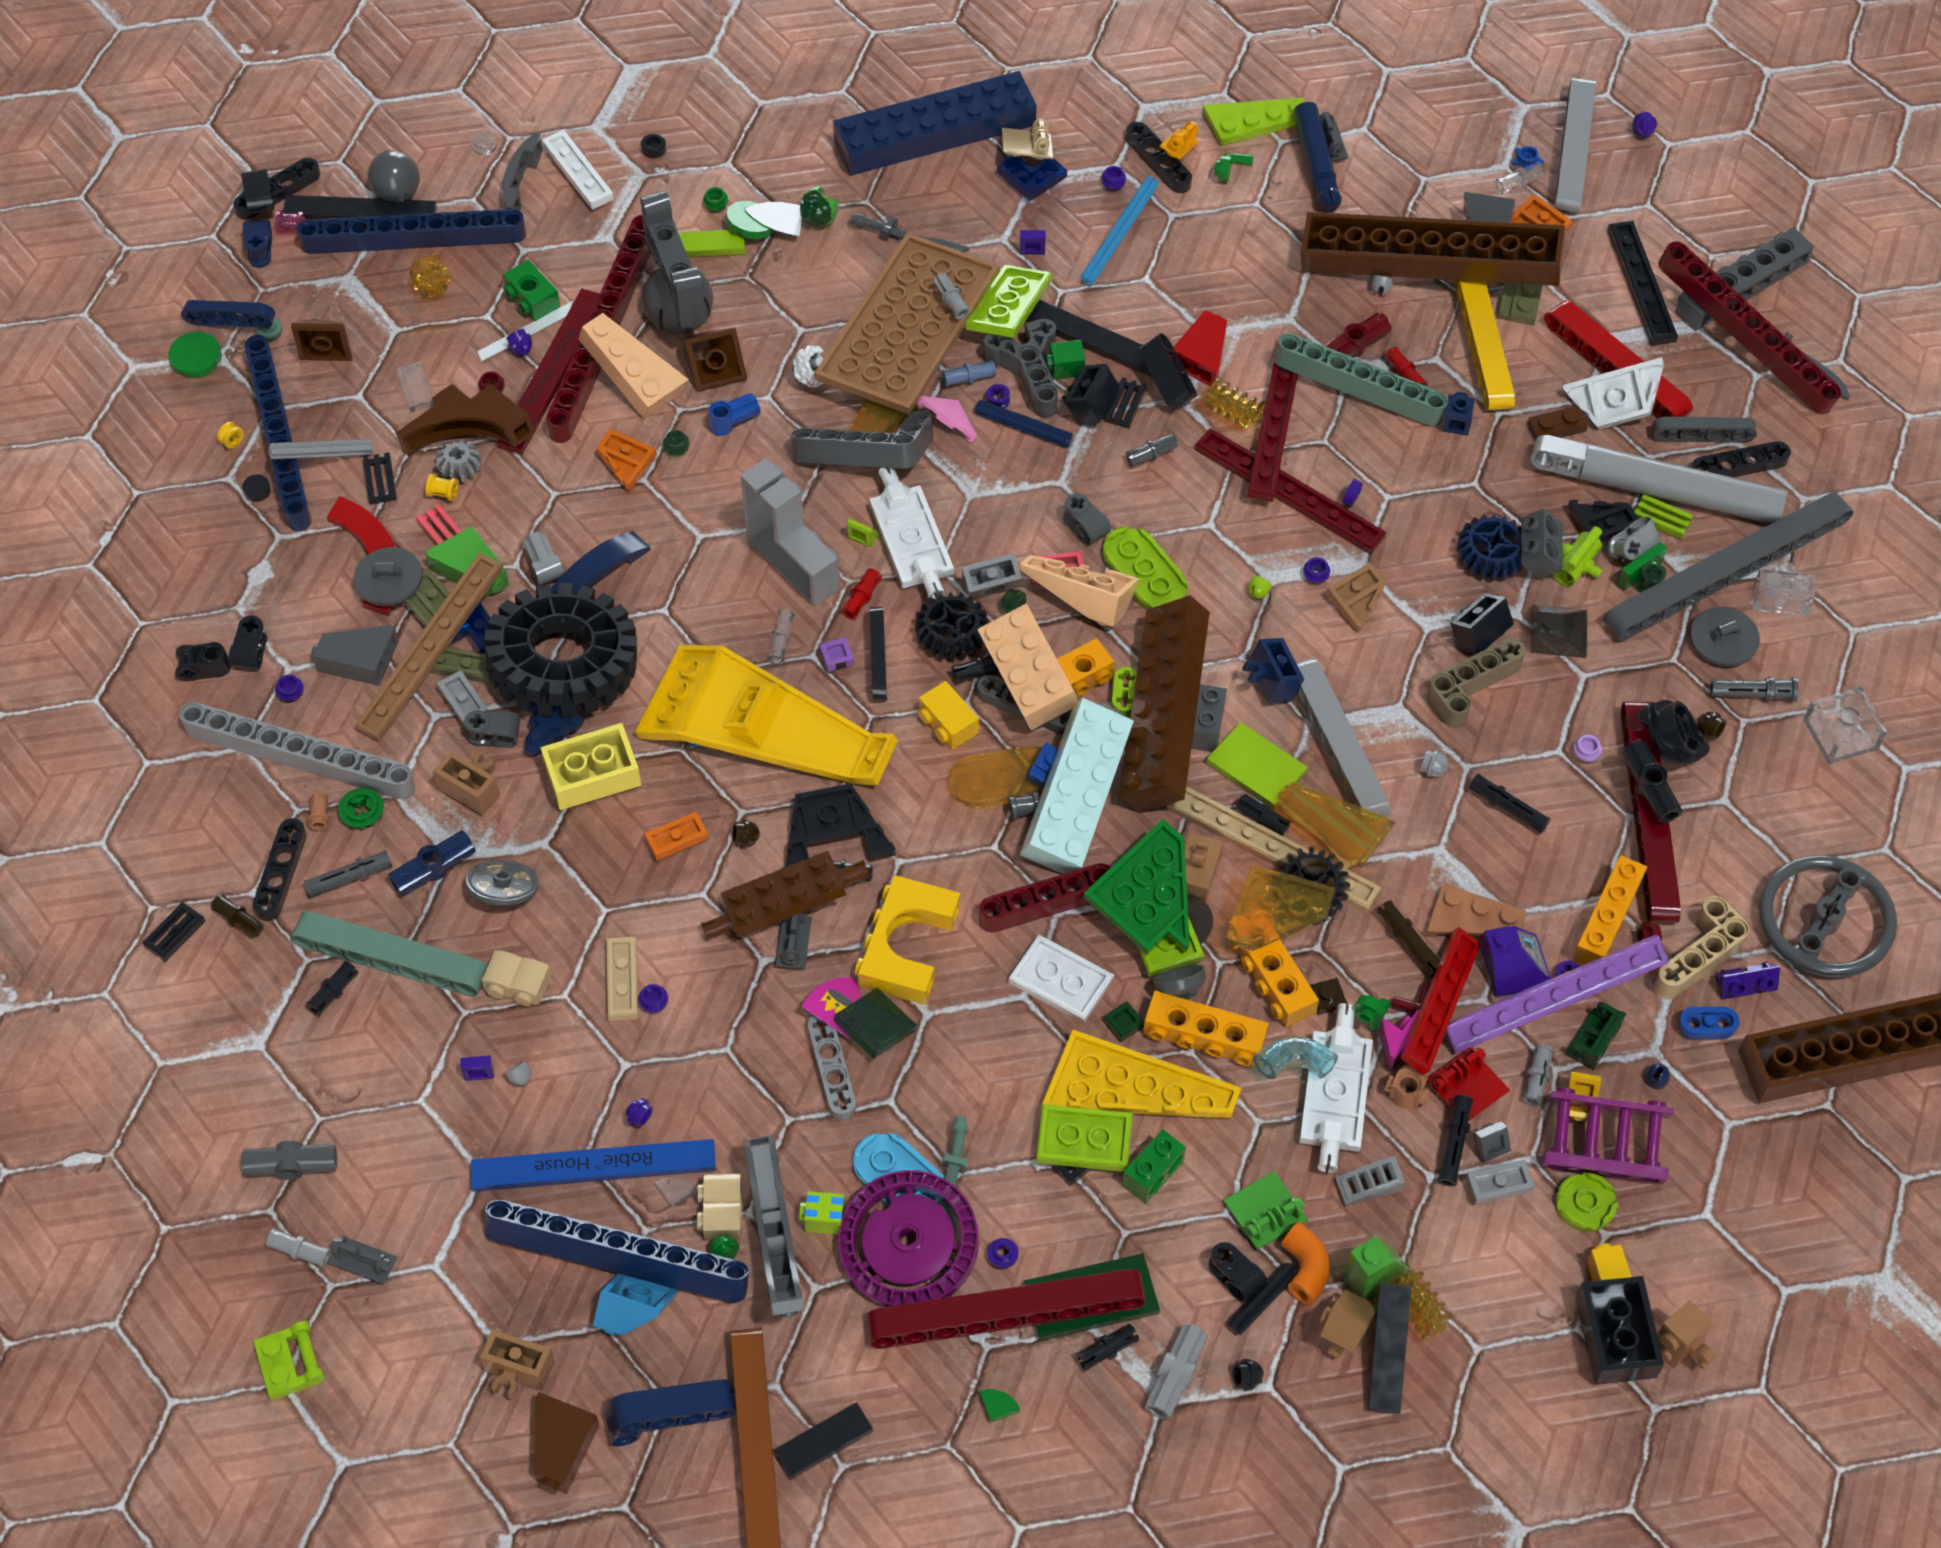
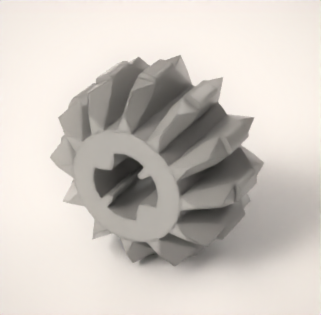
M453 439L450 445L443 443L442 450H437L436 467L443 478H450V480L457 478L465 483L466 478L474 479L475 473L480 472L481 455L474 443L467 444L465 439L456 442Z

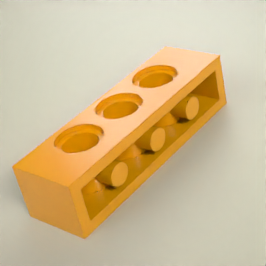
M1620 855L1578 943L1572 959L1573 962L1582 966L1608 955L1640 887L1647 866Z
M1257 908L1229 921L1228 933L1226 934L1227 942L1232 950H1237L1244 970L1247 973L1251 972L1256 980L1255 985L1259 994L1266 996L1270 1002L1273 1016L1277 1020L1280 1019L1285 1028L1316 1014L1319 999L1262 910ZM1256 943L1259 944L1261 947L1255 948L1250 946L1249 944ZM1271 966L1276 970L1269 971L1266 970L1264 967ZM1279 990H1288L1290 994H1282Z
M1154 991L1145 1018L1143 1034L1156 1041L1166 1040L1176 1043L1184 1049L1194 1048L1201 1050L1212 1057L1229 1058L1240 1065L1258 1066L1269 1023ZM1173 1020H1177L1182 1022L1183 1024L1176 1026L1170 1022ZM1206 1028L1210 1030L1211 1033L1204 1034L1201 1033L1199 1029ZM1228 1037H1237L1240 1041L1232 1042Z

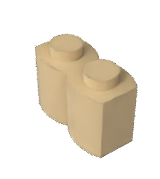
M495 950L481 981L486 992L492 997L499 999L503 998V996L512 997L516 1003L523 1006H530V1004L539 1005L552 977L550 966L543 962Z
M741 1174L704 1175L703 1184H698V1203L703 1202V1212L697 1213L698 1231H703L704 1240H714L723 1234H728L735 1239H741Z

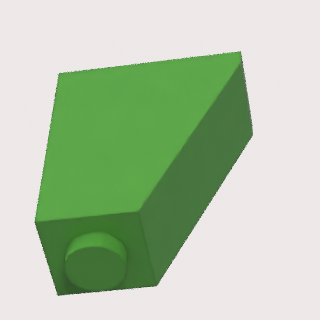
M472 526L425 552L430 570L455 583H458L479 552L500 563ZM505 568L486 592L485 598L502 591L504 587L509 585Z
M1375 1236L1350 1251L1342 1280L1352 1293L1369 1300L1378 1294L1379 1283L1395 1284L1410 1275L1411 1271L1391 1245Z

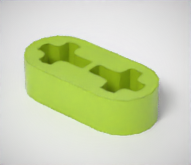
M1122 667L1114 675L1111 708L1112 711L1129 718L1131 717L1137 671L1131 667ZM1124 678H1129L1128 688L1123 687ZM1122 697H1127V707H1121Z

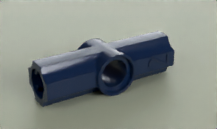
M461 830L437 845L423 846L418 851L417 857L388 873V877L398 894L403 896L428 880H440L445 876L448 868L475 853L476 850L465 831ZM437 861L432 865H428L429 862Z

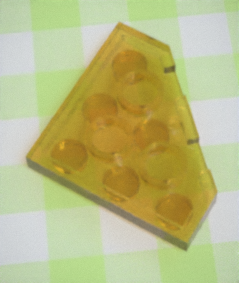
M1251 864L1226 935L1225 943L1255 951L1326 919L1336 888Z

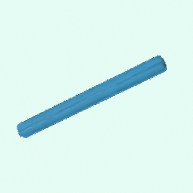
M1151 176L1145 178L1081 274V282L1088 286L1094 284L1158 187V180Z

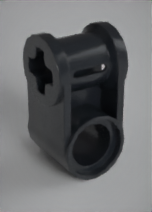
M248 615L240 620L234 642L229 651L230 667L259 670L261 668L268 637L263 630V622L258 616Z
M218 642L182 645L176 649L178 667L175 669V676L182 681L219 678L225 676L231 670L229 657L222 644Z
M1220 1242L1212 1249L1208 1265L1210 1272L1239 1301L1245 1303L1267 1282L1264 1272L1233 1244ZM1225 1258L1229 1260V1262L1225 1260L1222 1263L1219 1261V1259L1224 1260Z

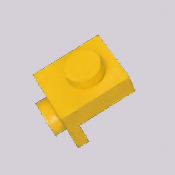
M1571 1071L1568 1088L1575 1090V1094L1599 1096L1601 1076ZM1571 1105L1570 1118L1581 1122L1587 1121L1589 1108Z

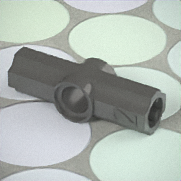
M282 1141L276 1147L243 1149L241 1153L243 1177L275 1175L280 1179L293 1180L300 1178L303 1173L335 1172L338 1161L335 1143L303 1145L297 1141Z

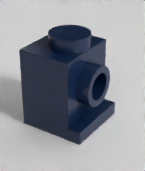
M1464 392L1448 395L1442 432L1468 436L1475 398H1470ZM1450 420L1462 421L1465 423L1452 422Z

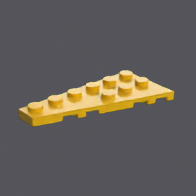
M1072 1030L1042 1105L1144 1115L1232 1118L1242 1088Z

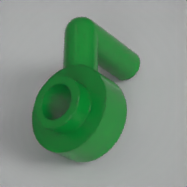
M1236 153L1221 155V159L1215 162L1214 175H1218L1219 181L1229 182L1231 164L1252 165L1253 155Z
M1361 995L1354 1005V1011L1358 1019L1367 1023L1371 1031H1375L1379 1028L1381 1019L1384 1018L1391 1003L1385 998L1378 1000L1369 995Z

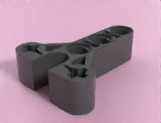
M1039 319L1025 323V344H1018L1010 337L987 334L984 338L985 362L992 360L995 366H1001L1019 376L1037 416L1041 418L1054 416L1057 412L1058 391L1045 363L1046 354L1050 352V343H1056L1055 323L1049 319Z

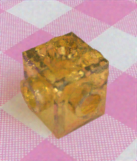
M438 254L415 259L409 272L413 287L419 291L423 299L443 295L451 280L450 271L443 265Z

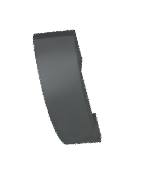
M539 133L533 134L524 141L508 163L503 179V197L506 209H517L520 211L522 207L518 188L526 168L536 169L541 158L543 147Z

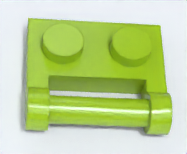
M308 1321L294 1323L290 1328L253 1340L271 1401L315 1386L325 1380L323 1370L318 1368L309 1337L311 1329ZM294 1340L298 1342L306 1373L299 1377L288 1343Z

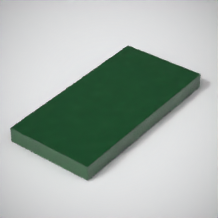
M1144 1253L1024 1280V1285H1031L1127 1269L1140 1271L1146 1299V1303L1142 1307L1128 1311L1035 1325L1038 1340L1043 1341L1159 1314L1160 1308Z

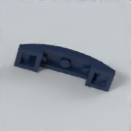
M634 531L612 537L576 561L554 583L551 591L553 594H558L559 583L573 584V595H577L582 585L590 587L625 561L629 565L650 551V546Z

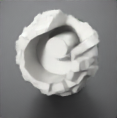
M809 345L805 349H800L795 354L792 371L798 383L808 387H819L823 384L816 381L814 377L816 369L824 359L819 354L824 350L819 346Z

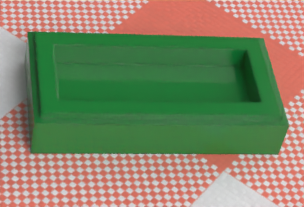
M1662 542L1657 543L1622 568L1617 585L1625 591L1663 563L1667 547Z

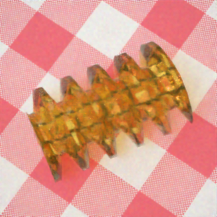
M1216 378L1208 391L1206 408L1214 409L1215 413L1219 415L1223 414L1227 420L1232 419V422L1236 425L1241 424V427L1245 430L1252 427L1262 415L1265 402L1262 401L1258 406H1255L1257 402L1255 396L1247 401V392H1243L1239 397L1238 387H1235L1230 392L1231 383L1226 382L1221 387L1222 378Z
M1423 1271L1417 1273L1409 1272L1398 1277L1391 1284L1412 1286L1409 1321L1412 1323L1417 1322L1415 1330L1418 1333L1424 1332L1422 1340L1428 1341L1440 1334L1448 1326V1321L1453 1314L1452 1312L1441 1313V1310L1446 1305L1445 1302L1437 1304L1433 1302L1439 1295L1437 1291L1429 1294L1426 1292L1432 1283L1430 1281L1420 1283L1421 1278L1425 1274Z

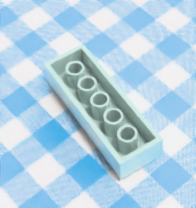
M1082 698L1072 709L1021 849V856L1061 874L1082 868L1134 722L1133 720L1085 698Z

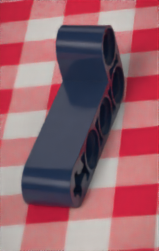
M721 1379L623 1393L610 1401L604 1416L611 1445L620 1447L634 1443L644 1431L720 1421L734 1416L737 1413L730 1381Z

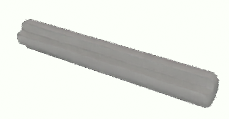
M372 440L271 443L268 448L271 459L370 455L373 451Z

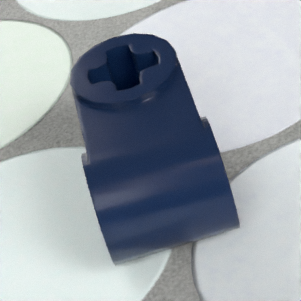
M270 220L244 221V245L248 250L249 263L254 267H265L271 262L272 229Z

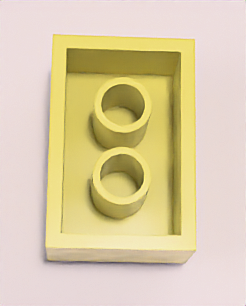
M622 723L540 747L544 766L559 810L641 786L639 768Z

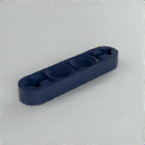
M188 300L181 311V317L186 322L192 325L268 328L271 326L276 315L275 310L271 306L260 302Z

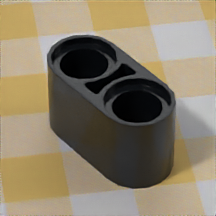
M267 169L241 173L249 214L275 210Z

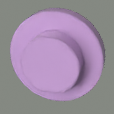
M1584 735L1575 741L1573 751L1578 759L1584 762H1593L1600 757L1602 746L1595 736Z

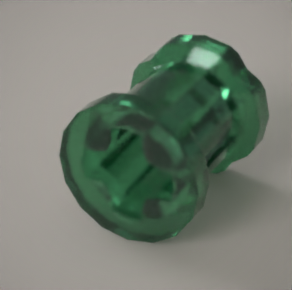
M1648 562L1644 565L1641 572L1642 577L1637 583L1638 591L1641 593L1663 581L1667 573L1665 567L1658 562Z

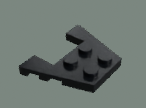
M851 783L795 794L785 867L808 859L809 856L806 848L808 846L858 836L865 837L870 861L896 856L895 846L884 835V830L873 819L868 807Z

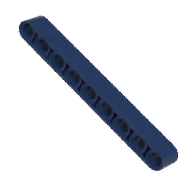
M517 209L313 219L300 222L296 229L301 249L307 254L507 244L521 242L526 237L523 213Z
M263 335L250 336L245 342V350L268 448L271 443L293 442L268 340ZM297 458L271 459L287 524L293 531L306 530L311 524V515Z
M494 1200L486 1205L484 1233L492 1241L727 1302H740L747 1295L749 1268L741 1261L505 1200Z

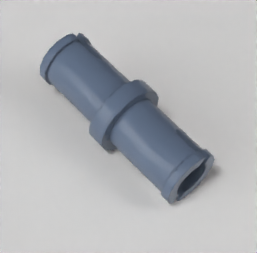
M992 360L973 365L965 363L963 367L942 370V380L945 387L964 382L972 384L975 380L996 376V367Z

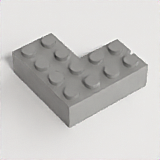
M766 458L741 475L747 540L816 607L840 590L838 555L832 548L828 549L822 543L816 532H811L804 525L802 490L797 483L791 482L785 477L783 470L778 465H773Z

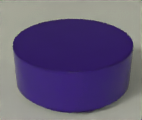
M1353 479L1342 503L1350 507L1353 506L1362 490L1363 482Z

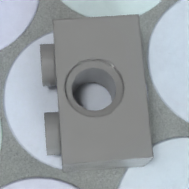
M1015 553L962 567L961 575L968 598L972 596L973 599L1021 587L1022 576Z

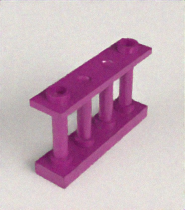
M1557 1088V1091H1552L1548 1095L1547 1102L1558 1103L1554 1147L1542 1155L1541 1167L1579 1173H1593L1600 1176L1663 1184L1668 1180L1669 1168L1660 1167L1661 1163L1658 1162L1661 1120L1662 1118L1669 1119L1674 1114V1108L1666 1107L1665 1102L1655 1100L1642 1104L1575 1094V1090L1570 1088ZM1571 1105L1589 1108L1585 1150L1581 1152V1156L1569 1154V1150L1566 1149ZM1601 1109L1619 1112L1615 1156H1612L1611 1160L1599 1158L1600 1154L1597 1153ZM1631 1114L1649 1116L1646 1157L1642 1164L1630 1163V1158L1627 1157Z

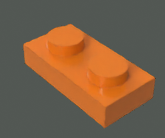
M697 811L644 833L645 840L656 861L709 839L708 832Z

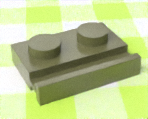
M1505 283L1497 319L1504 317L1509 318V321L1534 326L1543 285Z
M428 568L423 571V578L419 589L404 603L422 625L426 627L450 593Z

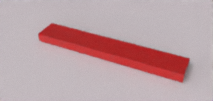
M1460 927L1453 930L1400 1057L1422 1075L1430 1072L1481 943Z

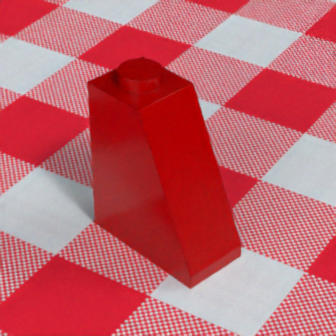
M1205 309L1174 346V349L1189 376L1215 389L1218 384L1227 320Z

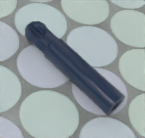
M1303 102L1295 107L1293 114L1311 181L1315 186L1317 203L1322 210L1332 212L1338 209L1342 202V196L1338 191L1336 183V173L1318 107L1314 102Z

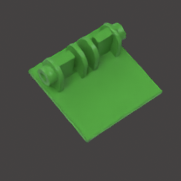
M1275 1171L1223 1200L1257 1250L1288 1233L1297 1222L1303 1224L1308 1221V1218L1301 1210L1304 1208L1302 1200L1299 1197L1294 1199Z

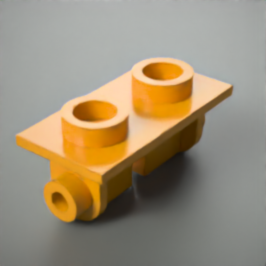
M1192 121L1187 122L1182 130L1177 129L1160 147L1169 156L1181 160L1199 143L1195 139L1198 133V125Z

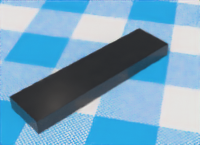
M1379 1283L1368 1410L1401 1413L1412 1286Z

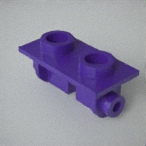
M1763 962L1758 965L1746 966L1744 972L1740 968L1720 970V973L1715 975V979L1718 985H1722L1721 999L1778 990L1780 966Z

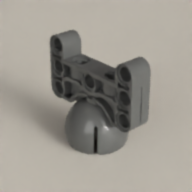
M666 190L640 197L646 244L649 253L653 255L656 264L660 267L649 276L643 287L642 306L644 313L657 329L661 330L663 328L665 332L670 334L689 333L706 324V320L711 314L714 298L711 285L703 273L696 266L692 267L673 221L671 204ZM661 309H663L662 324H661Z

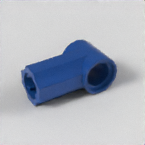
M748 393L729 402L716 401L712 403L709 407L710 432L717 436L727 435L731 432L732 426L759 415L760 406L757 398L753 393Z

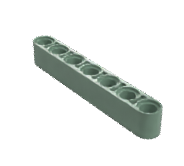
M1285 333L1279 337L1273 357L1274 362L1278 366L1423 424L1436 426L1442 421L1448 404V399L1443 393L1295 334Z
M310 911L302 912L290 937V940L295 945L307 950L468 996L478 995L483 984L481 980L488 967L484 962L469 956Z

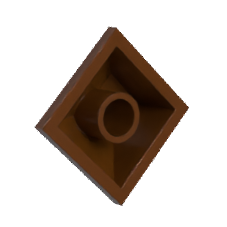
M299 319L291 324L300 360L352 361L353 356L343 323L329 320Z
M735 327L681 337L686 361L697 391L747 379Z

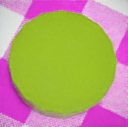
M1585 1172L1568 1176L1561 1183L1555 1198L1556 1210L1561 1219L1571 1228L1581 1232H1596L1606 1228L1615 1217L1618 1199L1616 1200L1615 1190L1608 1181L1599 1175Z

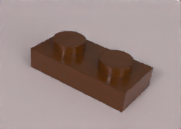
M1578 405L1529 417L1527 423L1535 440L1542 435L1563 438L1586 432L1588 427Z

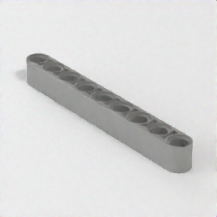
M196 702L185 704L179 712L187 735L201 741L359 788H369L379 794L396 799H408L414 794L416 789L411 769L403 763Z

